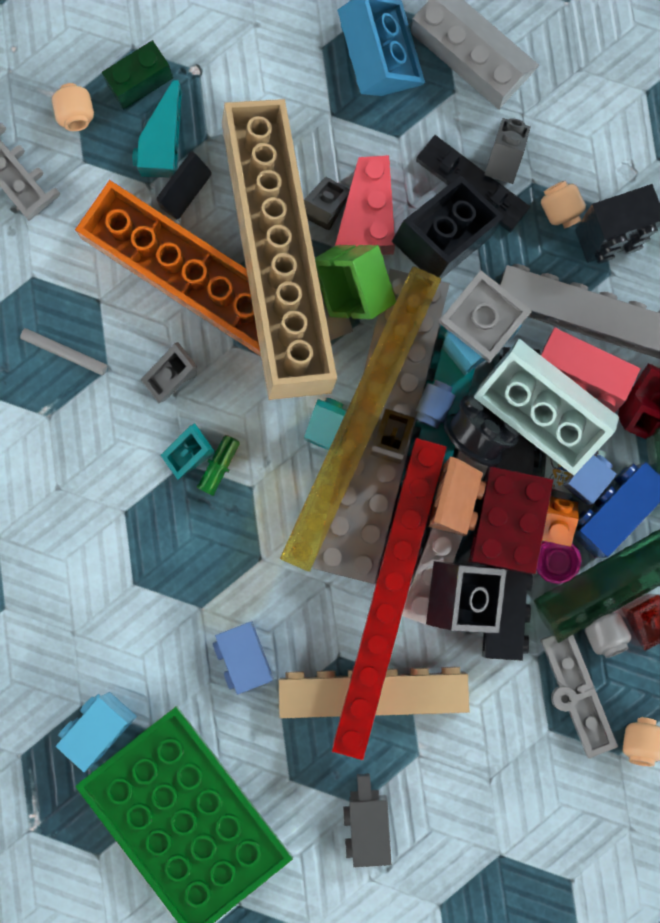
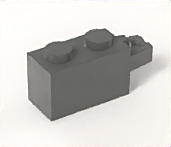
M370 773L357 774L358 791H350V806H343L344 826H351V838L345 839L346 858H353V868L392 865L387 796L379 795V790H371Z

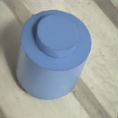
M435 380L434 385L427 383L415 409L418 412L415 420L438 429L440 423H444L456 397L451 393L453 387Z

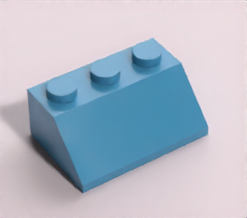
M350 0L337 10L341 29L344 32L349 50V57L356 75V82L361 94L384 96L418 87L425 83L402 0Z

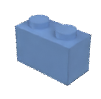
M253 621L215 635L217 641L213 643V647L218 660L224 659L228 671L224 672V677L230 690L235 688L238 695L274 680Z

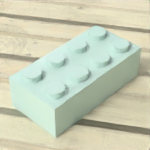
M520 339L516 341L484 379L474 395L477 401L572 475H575L613 435L619 420V416Z

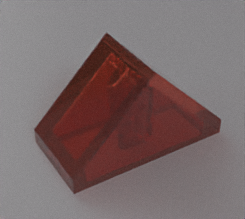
M647 594L621 608L645 651L660 644L659 594Z

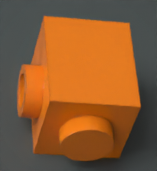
M550 496L542 541L571 547L579 519L578 502Z

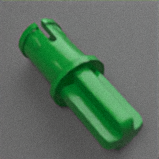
M229 435L223 436L212 460H207L209 465L197 485L198 489L212 496L215 495L224 474L230 471L228 466L240 445L237 439Z

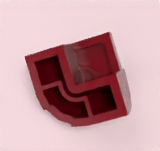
M648 363L634 386H632L626 401L619 408L618 416L620 423L626 431L660 444V368Z

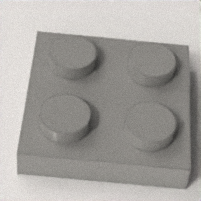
M480 270L442 316L439 323L490 363L532 310Z

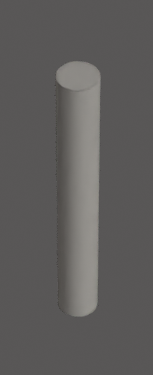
M24 328L20 335V339L102 376L108 368V365L27 328Z

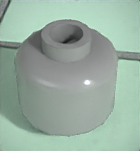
M604 609L589 617L591 622L587 624L584 631L596 654L605 655L606 658H610L628 649L627 644L631 640V634L619 613L608 614L607 610Z

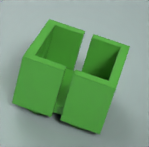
M336 245L315 258L320 289L330 317L349 318L352 316L354 319H373L397 303L379 245H359L357 247L355 245Z

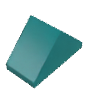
M194 423L160 456L178 480L212 457L216 451Z

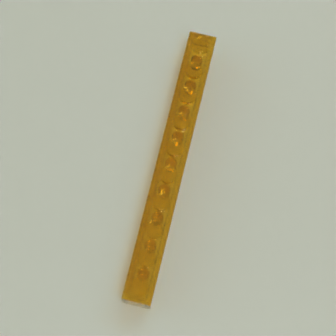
M412 266L282 552L281 560L311 572L438 291L442 278Z

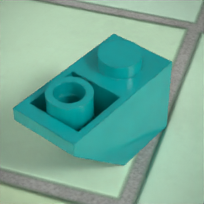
M326 397L325 401L318 399L306 429L304 440L333 452L347 419V411L343 409V404Z

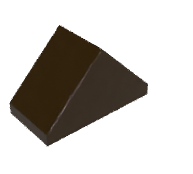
M385 408L370 455L401 464L415 417Z

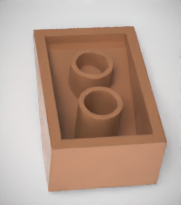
M450 457L442 468L427 527L461 536H466L468 530L474 531L478 518V512L473 511L476 499L482 500L486 482L481 481L483 472L458 458Z

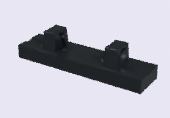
M436 135L432 137L416 158L417 163L447 185L459 176L466 179L505 216L500 225L510 233L530 208L527 203L495 179L484 175L485 172ZM455 162L458 163V165H457V166L454 168V170L450 173V171H451L453 165L455 164Z

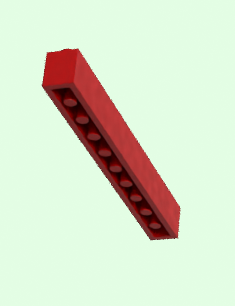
M418 438L413 443L332 744V752L360 760L364 759L447 446Z

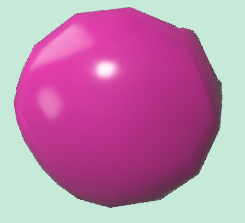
M543 541L540 548L537 573L546 582L554 584L571 581L578 574L581 567L582 559L578 547L573 542L570 547Z

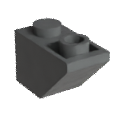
M502 118L484 175L511 184L514 183L531 126L525 125L519 119Z

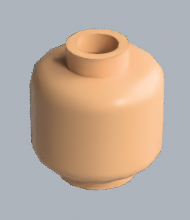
M67 83L62 85L53 94V111L55 120L60 126L68 131H80L88 127L94 118V109L87 89L74 83Z
M565 180L543 191L545 196L541 199V205L552 225L562 224L565 229L581 221L579 215L585 211L586 204L575 184H567Z
M640 717L637 719V722L626 726L623 753L629 757L630 763L652 767L655 766V762L660 761V727L656 726V720Z

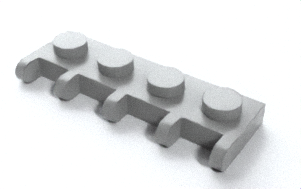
M0 123V135H2L6 131V127ZM0 140V187L29 221L57 199L60 192L57 188H53L45 194L36 183L43 176L42 170L36 168L28 173L17 160L25 152L22 146L18 145L9 151Z

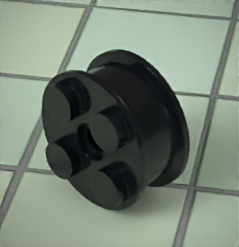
M474 395L464 396L460 401L458 412L448 415L444 420L445 432L451 442L468 458L485 466H496L502 460V452L506 448L514 447L517 444L520 433L477 401Z

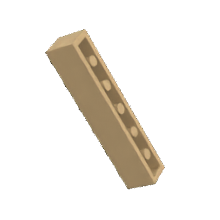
M441 667V673H429V668H410V674H398V669H387L375 715L470 713L468 674L460 672V667ZM333 670L316 671L317 677H304L303 671L285 672V678H279V717H340L352 670H348V676H335V671Z

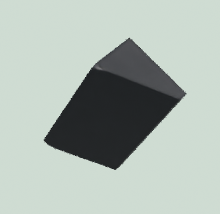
M193 151L188 154L156 198L160 208L175 219H179L212 174L210 169Z

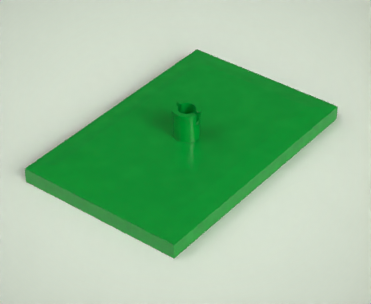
M175 706L75 786L178 923H215L293 860L291 853L178 706Z

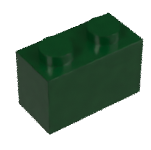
M153 40L102 71L108 87L123 110L173 79L168 62Z

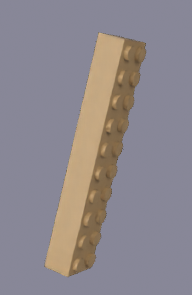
M285 99L225 102L222 129L268 400L331 394L337 381V374Z

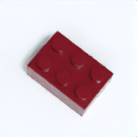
M489 467L485 474L484 481L486 486L482 500H480L468 562L526 574H536L554 479Z

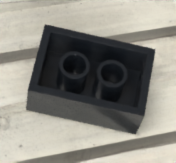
M459 176L403 220L391 242L436 284L489 240L505 216L466 179Z
M653 184L593 203L575 229L587 263L597 260L598 264L607 262L615 258V253L624 250L626 254L639 251L644 248V243L651 240L650 236L658 232V227L660 226V202Z

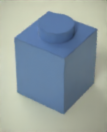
M593 455L575 475L569 477L563 486L583 503L590 505L597 500L617 474L611 470L613 465L601 455L596 457Z

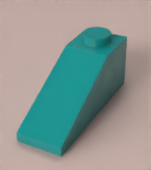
M179 80L171 82L139 136L138 148H133V166H137L141 177L171 178L177 171L182 89Z

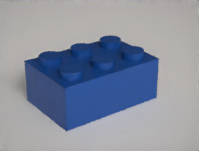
M647 462L639 465L633 463L629 467L625 466L614 477L617 483L613 487L605 488L594 502L596 505L587 511L583 510L578 515L579 519L574 538L595 558L609 557L660 503V475Z

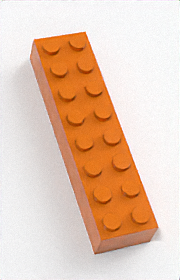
M109 180L76 227L75 231L80 238L261 357L246 268Z

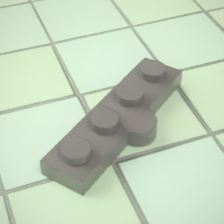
M568 628L540 639L558 687L551 694L552 704L560 711H569L587 758H592L617 748L618 745L572 630Z

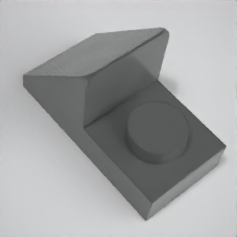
M325 177L304 199L307 219L326 230H330L347 201L350 189Z
M177 342L142 377L141 381L157 402L161 403L166 401L182 383L197 376V365L179 342Z

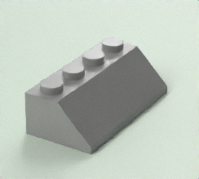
M429 0L412 18L411 34L497 109H500L539 66V64L464 0Z

